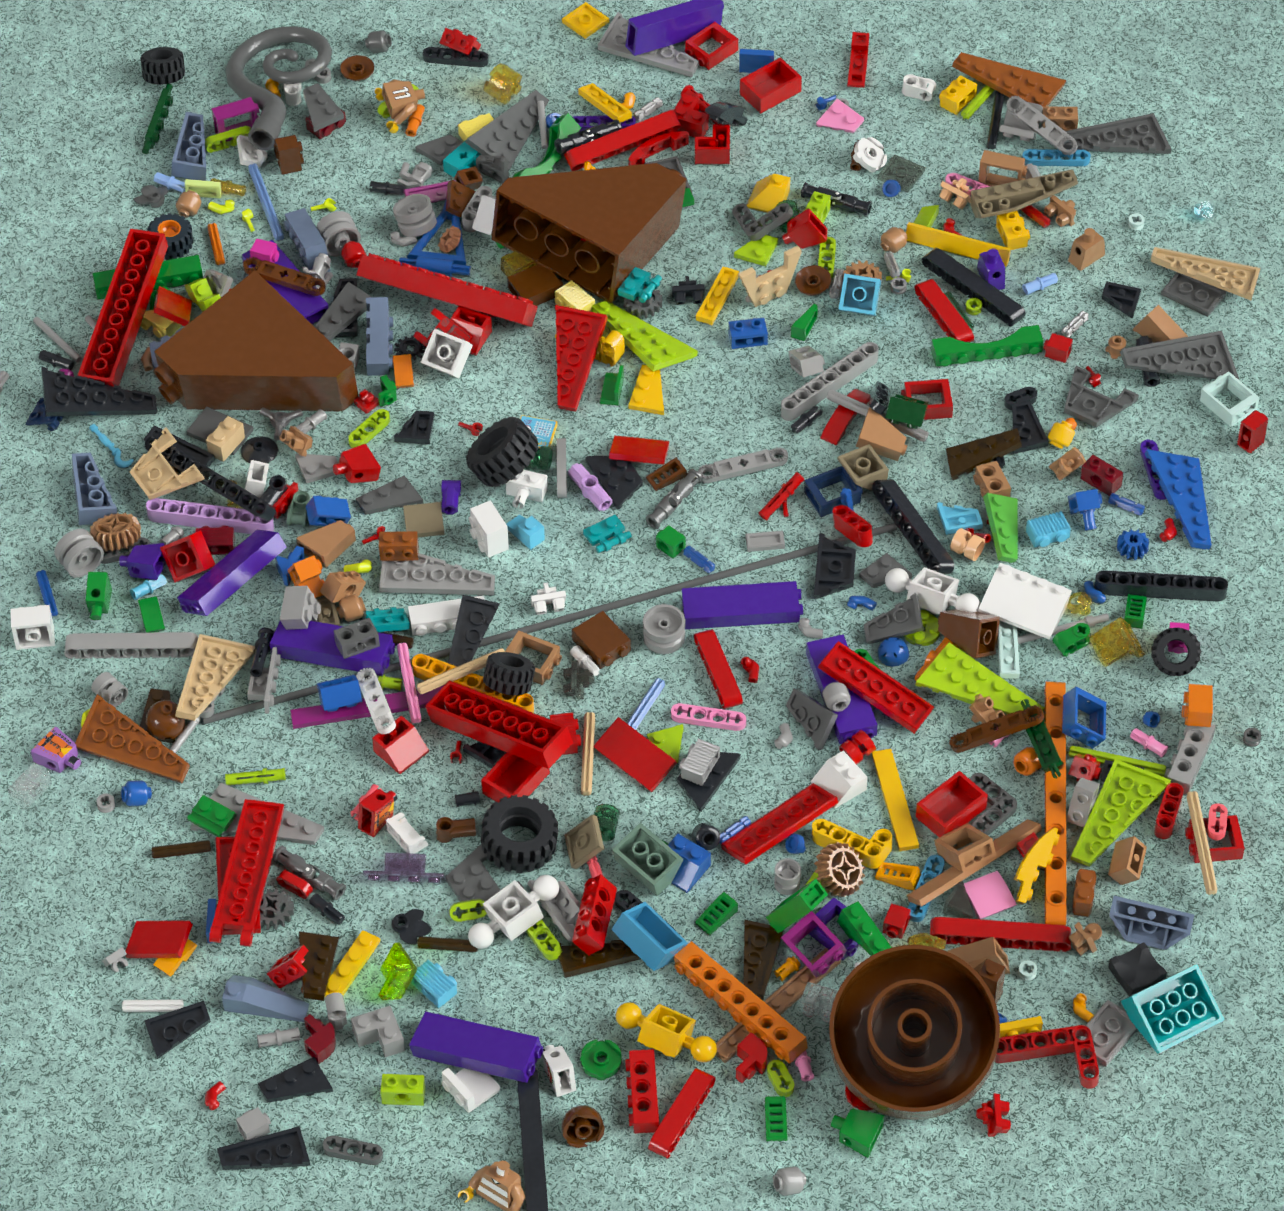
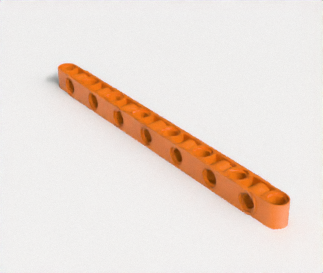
M1046 681L1045 724L1063 764L1058 767L1061 773L1060 777L1053 778L1051 771L1045 773V833L1052 828H1057V834L1060 835L1057 845H1053L1051 850L1053 854L1051 864L1045 867V924L1066 926V734L1062 733L1063 695L1066 694L1065 682Z

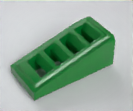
M813 304L791 326L792 338L801 341L806 340L818 318V306L816 304Z
M1128 594L1123 626L1143 629L1147 597Z
M723 892L695 921V924L710 936L738 912V903ZM707 919L713 925L710 926L708 923L705 922V920Z
M785 1096L765 1097L766 1141L788 1140ZM782 1113V1115H770V1114ZM770 1122H782V1124H770ZM770 1130H783V1132L770 1133Z

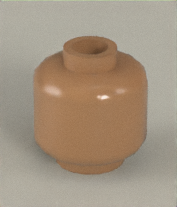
M190 190L182 192L176 202V209L179 211V215L185 218L195 216L201 206L200 196Z
M891 227L881 235L882 249L886 252H898L907 244V234L902 228Z
M355 594L341 599L339 602L340 607H337L340 618L344 617L347 622L362 618L366 611L362 597H358Z

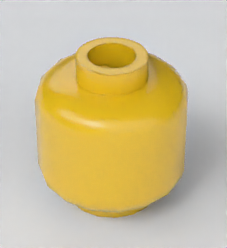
M1063 420L1061 423L1055 422L1048 434V439L1051 440L1050 444L1061 449L1069 447L1075 435V431L1071 429L1072 424Z

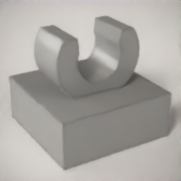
M122 947L104 958L102 962L106 967L111 965L113 972L117 973L119 972L117 968L118 962H121L124 967L128 966L127 960L122 958L127 953Z

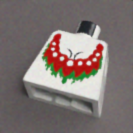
M553 1045L544 1047L542 1053L544 1070L556 1097L576 1091L573 1064L563 1047H554ZM562 1071L563 1076L560 1078L558 1072Z

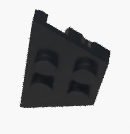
M609 456L585 457L586 463L597 477L605 492L612 499V503L617 510L643 485V480L630 461L609 459Z
M819 533L814 599L851 588L854 582L856 550L844 546L837 540L832 541L826 538L823 533Z
M720 752L718 761L702 786L685 778L683 779L681 773L677 777V783L686 791L687 796L694 801L699 811L702 812L741 759V754Z

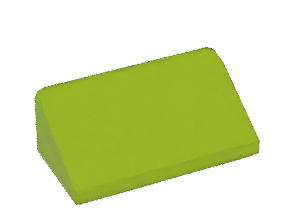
M939 205L922 207L914 223L931 228L939 214Z

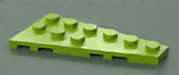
M603 301L592 305L591 311L607 315L606 326L611 331L620 332L624 337V344L653 372L692 359L698 355L696 349L614 304Z
M950 642L915 683V686H924L932 689L933 692H942L950 695L951 698L969 704L974 702L977 694H981L983 697L989 696L994 703L992 708L995 711L1001 710L1005 714H1011L1019 710L1023 711L1021 701L1023 700L1025 703L1024 699L1029 700L1030 706L1037 705L1042 711L1045 709L1038 702Z
M1115 759L1074 848L1071 860L1090 867L1166 789L1171 780Z

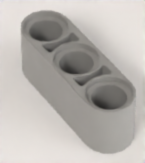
M479 187L463 211L462 226L464 231L469 233L476 231L472 229L482 195H492L490 187Z

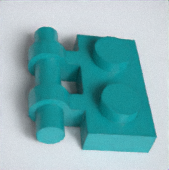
M635 267L618 289V295L632 301L639 297V301L645 303L646 300L651 298L653 290L659 287L662 277L656 275L654 278H651L650 272Z
M616 515L583 529L584 536L592 546L600 544L596 546L598 553L604 550L607 552L613 546L621 545L632 537L630 531L622 533L625 531V526Z
M390 607V609L385 610L375 608L373 611H365L366 619H371L378 633L410 629V622L406 612H404V608Z

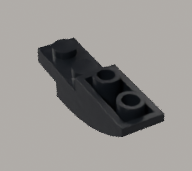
M724 101L713 103L704 111L710 115V119L715 120L716 123L725 125V123L739 126V124L746 125L748 120L742 116L744 108Z

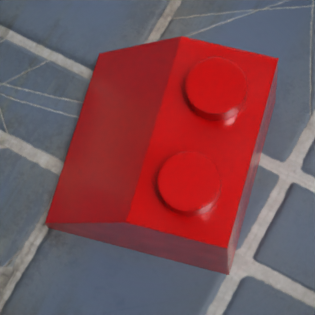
M201 530L160 547L174 582L215 566Z

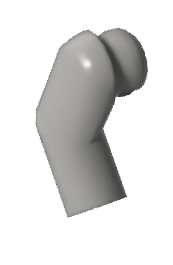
M783 723L779 726L781 735L774 741L778 749L787 747L793 740L788 723Z

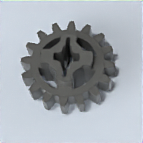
M653 290L651 298L646 300L645 303H641L639 297H636L634 301L624 297V308H626L627 312H631L632 315L637 314L638 318H641L642 315L648 318L649 314L654 316V312L659 313L660 308H662V295H660L659 290Z
M275 888L274 892L267 889V893H263L260 905V927L266 925L267 930L271 926H274L275 930H277L278 925L284 927L285 921L290 922V916L294 915V903L291 900V896H286L284 890L278 893L277 888Z

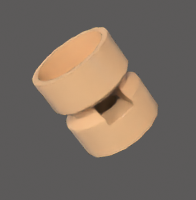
M960 528L951 541L950 550L957 554L964 553V557L976 561L983 551L985 539L977 535L971 536V532Z

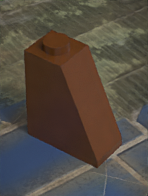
M986 959L974 969L989 987L997 1004L1003 993L1006 967Z

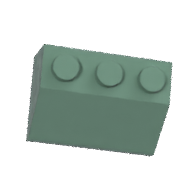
M639 823L612 849L615 861L656 896L672 883L683 862L681 856L642 823Z

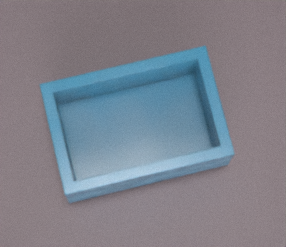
M646 902L622 912L611 929L653 971L674 962V955L688 944Z

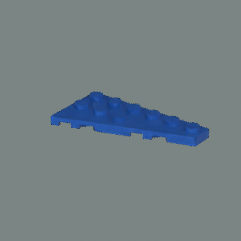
M1147 449L1145 456L1147 459H1150L1152 463L1151 468L1154 473H1157L1160 479L1159 484L1169 504L1173 505L1176 511L1174 514L1177 519H1180L1183 525L1182 530L1190 546L1205 550L1210 549L1212 544L1199 458Z

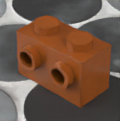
M418 531L379 532L380 561L418 560Z

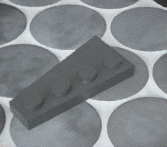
M348 282L316 324L315 328L329 341L332 340L367 311L366 298L372 297Z

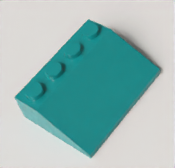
M1198 964L1188 967L1121 1000L1130 1021L1157 1054L1225 1020Z

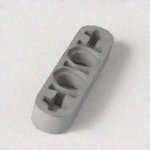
M557 438V498H567L566 438Z

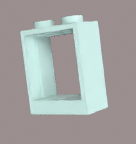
M1227 372L1202 388L1200 401L1231 427L1258 409L1259 397L1234 375ZM1226 388L1242 401L1231 409H1228L1214 397Z

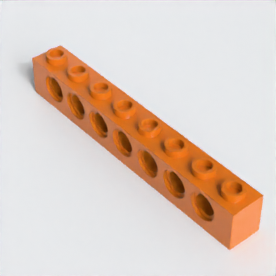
M692 941L674 955V967L680 975L684 974L693 986H698L702 989L707 998L715 1000L718 1006L723 1011H728L737 1023L741 1022L745 1025L749 1033L752 1032L764 1042L766 1047L772 1048L781 1060L785 1059L790 1064L808 1049L805 1035Z

